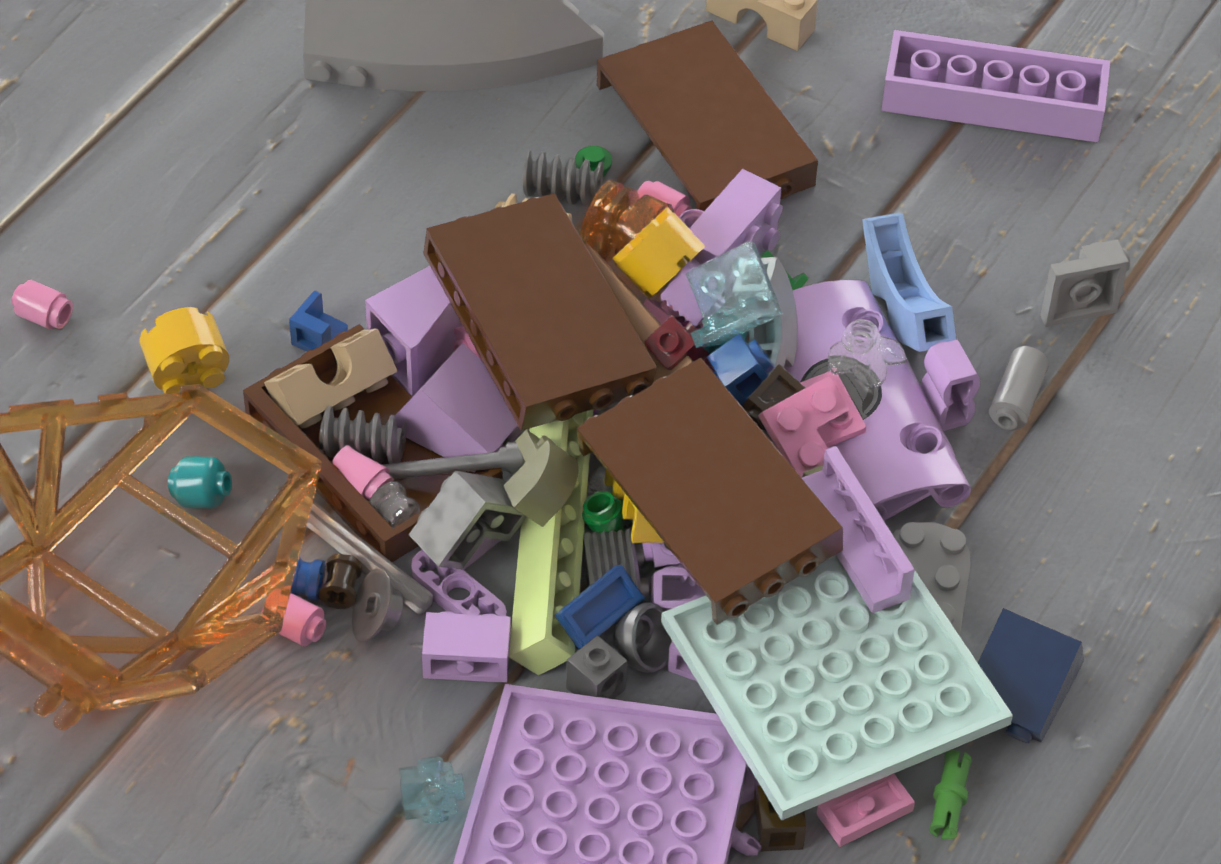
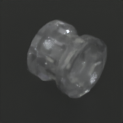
M398 481L384 484L369 500L372 507L392 528L420 512L419 504L415 499L406 496V489Z

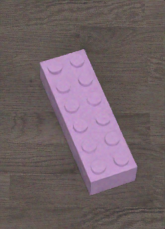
M894 30L881 111L1098 142L1105 113L1110 61Z

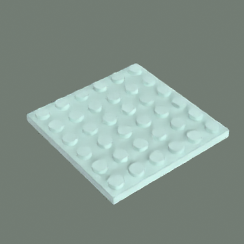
M836 555L819 564L817 569L805 577L799 576L785 584L776 595L769 598L763 597L753 603L739 617L734 619L728 618L718 625L712 619L711 601L706 595L662 612V625L781 820L1011 725L1013 714L916 571L914 572L910 599L875 613L870 611Z

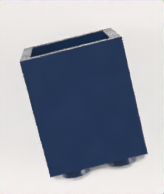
M1002 609L978 664L1013 714L1011 725L1006 726V733L1009 736L1025 743H1029L1031 738L1042 742L1081 669L1084 655L1081 641L1007 609Z

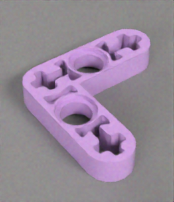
M485 538L462 570L438 567L423 550L413 557L411 563L412 578L431 592L433 595L432 600L445 611L456 614H495L507 616L504 603L464 571L501 540ZM435 567L437 568V574L431 571ZM423 568L428 569V571L423 573ZM454 588H464L470 592V595L464 600H454L447 594Z

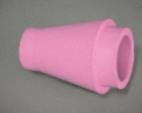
M349 445L343 447L333 459V465L341 471L344 477L365 499L372 503L380 500L393 484L394 478L388 474L389 469L358 453Z

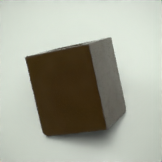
M757 785L754 807L758 842L761 845L760 852L803 850L806 833L805 811L781 820L771 802H768V797L761 786Z

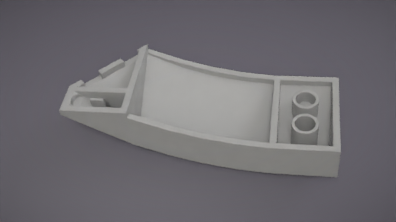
M306 0L303 43L305 79L399 91H458L524 84L597 65V60L603 58L604 32L595 24L588 25L578 16L579 10L568 0Z

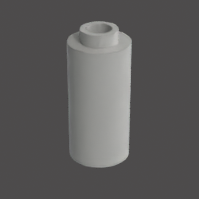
M1021 346L1014 349L989 408L991 419L1000 428L1016 430L1023 428L1027 423L1049 367V361L1045 354L1036 348Z

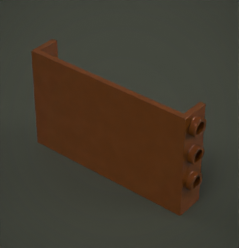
M712 20L597 60V87L599 90L613 86L696 202V209L705 211L742 169L781 187L780 199L816 185L818 159Z
M555 193L542 197H533L527 201L506 207H496L491 211L477 215L463 216L455 221L427 228L423 254L521 431L557 420L565 421L576 414L593 409H604L627 396L638 394L653 384L657 366Z
M358 324L348 331L337 334L332 340L318 348L307 351L288 365L275 369L267 377L244 389L245 415L355 534L391 562H394L419 546L409 536V533L417 524V519L421 512L430 506L441 491L442 483L453 473L394 479L388 492L380 500L372 503L365 499L341 474L339 469L333 465L334 457L327 456L324 447L320 450L319 437L322 419L309 427L301 429L272 400L264 382L288 369L302 364H312L318 378L323 383L329 384L335 378L338 368L337 360L331 347L364 330ZM390 375L386 377L387 385L369 393L365 389L353 395L355 402L344 408H348L349 417L352 421L355 420L359 410L364 411L366 423H370L374 414L379 413L381 425H386L390 416L396 415L412 396ZM343 408L336 411L333 409L334 418H339ZM406 438L403 457L400 462L445 457ZM387 456L382 464H389ZM493 468L487 472L484 470L466 471L467 473L503 480L501 468Z
M701 358L669 376L660 377L650 387L634 396L623 398L615 407L600 415L588 418L581 426L577 427L579 451L583 456L591 452L595 454L710 599L712 619L717 625L728 618L734 619L739 617L750 605L763 597L769 598L776 595L785 584L799 576L805 577L817 569L819 564L843 550V527Z

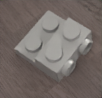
M1118 240L1096 242L1081 246L1079 259L1066 260L1050 265L1040 313L1045 327L1117 313L1120 297L1124 295L1126 271L1130 269L1128 251L1125 248H1121Z

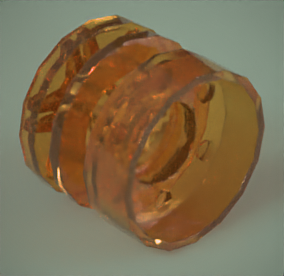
M609 180L602 185L589 205L582 223L580 237L584 244L587 243L606 262H609L666 207L672 213L674 209L672 204L651 195H644L639 199L636 189L624 187L620 182Z

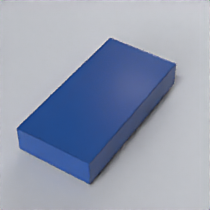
M622 564L615 565L557 612L555 617L576 647L581 649L597 635L600 636L629 610L644 600L645 597Z

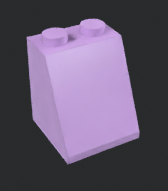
M430 266L365 300L367 329L379 330L398 370L391 376L412 397L454 351L453 342L456 341L454 328L463 326Z
M463 343L395 415L398 428H401L405 421L407 422L406 438L443 457L498 452L500 447H505L502 443L506 438L513 442L523 432L516 423L483 361Z

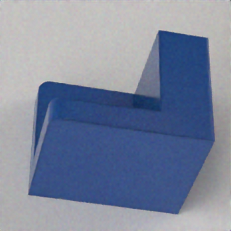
M313 291L289 318L291 344L306 352L314 350L332 340L337 334L348 331L346 323L323 313L322 294L317 291Z

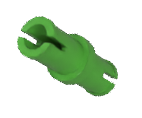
M951 750L945 753L941 781L935 785L933 793L936 805L929 831L933 836L938 837L940 828H943L941 839H954L957 837L961 807L967 803L969 794L965 787L972 758L964 752L962 761L958 762L960 755L958 750Z

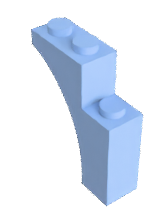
M894 213L862 219L872 294L886 300L889 327L894 332L897 340L919 352L929 350L931 346L939 342L956 340L952 306L936 296L922 274L912 249L903 214Z

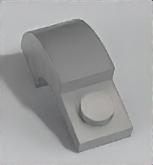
M778 257L743 259L734 294L740 300L745 312L749 331L748 344L755 339L775 368L778 364L783 368L792 367L796 355L798 327L795 299L788 275Z

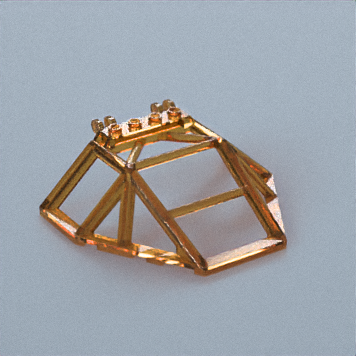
M200 384L180 386V392L134 398H129L126 392L98 395L97 402L75 404L73 399L13 405L8 407L7 413H0V434L41 429L34 499L0 443V497L25 539L0 555V585L27 568L29 605L28 608L0 589V655L48 688L46 692H43L36 699L33 707L35 713L45 717L57 710L63 699H65L68 703L59 709L53 721L55 727L65 731L70 726L75 725L83 713L88 714L95 709L105 711L195 694L282 631L319 480L321 460ZM192 413L289 474L286 483L239 545L130 475ZM144 417L143 427L58 509L66 426ZM117 486L228 558L172 632L51 552ZM283 529L275 564L237 590ZM44 567L148 637L68 635L46 620ZM267 595L262 613L238 616ZM214 646L191 662L187 669L155 675L187 651ZM96 653L139 655L118 669Z

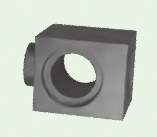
M598 635L567 659L566 689L571 693L615 699L626 690L627 660Z

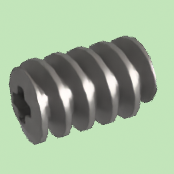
M529 149L522 174L523 192L525 196L531 197L537 189L538 196L542 197L549 195L552 191V194L555 193L559 202H561L566 194L568 203L575 205L581 196L583 207H590L594 199L599 195L604 162H599L595 171H591L590 162L585 159L580 169L576 168L575 157H570L566 166H562L560 154H556L550 164L547 163L546 152L541 151L537 160L534 161L532 160L531 149Z
M327 406L320 428V450L324 447L326 455L334 457L339 449L341 450L349 445L352 449L368 458L371 454L372 459L379 464H382L386 456L389 464L400 463L405 448L407 422L405 421L402 427L398 428L395 415H391L386 425H381L380 414L375 413L371 422L366 423L364 411L359 410L355 420L352 421L349 417L348 408H343L339 418H334L333 407Z

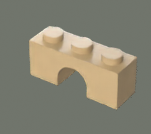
M706 0V11L737 24L749 9L754 10L763 17L767 24V38L798 51L815 31L818 0Z
M378 329L362 330L331 347L337 360L338 368L335 378L329 384L323 383L318 378L312 364L296 365L264 382L272 400L295 425H299L302 429L319 422L322 419L320 413L325 411L327 406H332L334 411L342 409L355 402L353 395L365 389L369 393L387 385L386 377L396 373L398 370Z

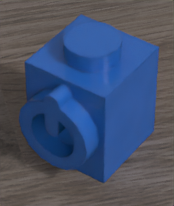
M740 334L707 356L715 369L713 373L741 406L767 378L768 372L775 368L755 339L748 344Z

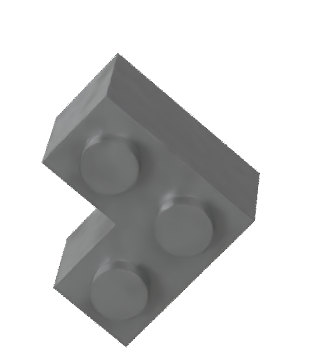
M455 470L442 483L441 491L430 506L421 512L417 519V524L409 533V536L438 567L462 570L485 538L509 542L526 519V516L513 508L503 486L505 482L502 479Z

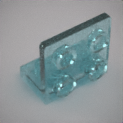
M746 242L686 273L704 318L702 320L704 327L691 332L696 348L719 345L738 334L745 333L783 314L754 242Z

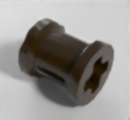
M334 554L327 559V580L320 588L319 598L324 604L332 608H350L356 601L357 595L354 587L356 580L361 577L362 563L352 555Z

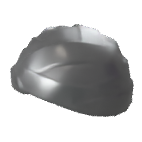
M643 603L629 610L619 620L614 635L616 647L620 655L627 660V665L645 673L655 672L667 664L669 660V647L672 643V639L661 623L664 610L652 603Z

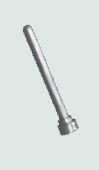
M515 441L507 442L506 447H500L498 452L382 465L389 469L388 474L394 479L454 473L455 470L466 472L501 468L502 471H509L513 475L523 466L525 460Z

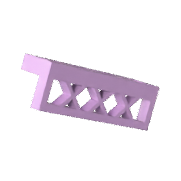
M834 446L826 449L822 471L802 477V479L843 527V550L836 554L837 558L872 613L909 600L915 572L914 567L838 448Z

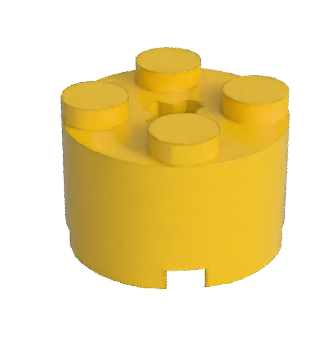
M666 207L612 259L634 285L650 299L691 261L705 245L674 212L672 213Z
M194 307L175 309L157 317L154 320L156 326L148 333L146 328L141 333L139 339L140 347L156 387L164 392L165 397L170 399L178 398L184 395L188 389L202 385L206 388H214L225 380L224 372L229 365L230 358L215 318L210 312L207 311V315L200 314L198 308Z

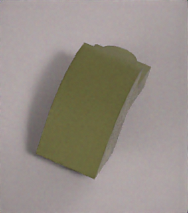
M526 429L516 440L525 463L503 486L513 508L543 527L570 497L578 477V462L576 458L558 447L547 436L543 435L541 438H538Z

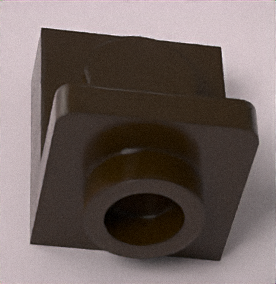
M778 364L743 403L742 407L758 427L767 432L758 415L806 387Z

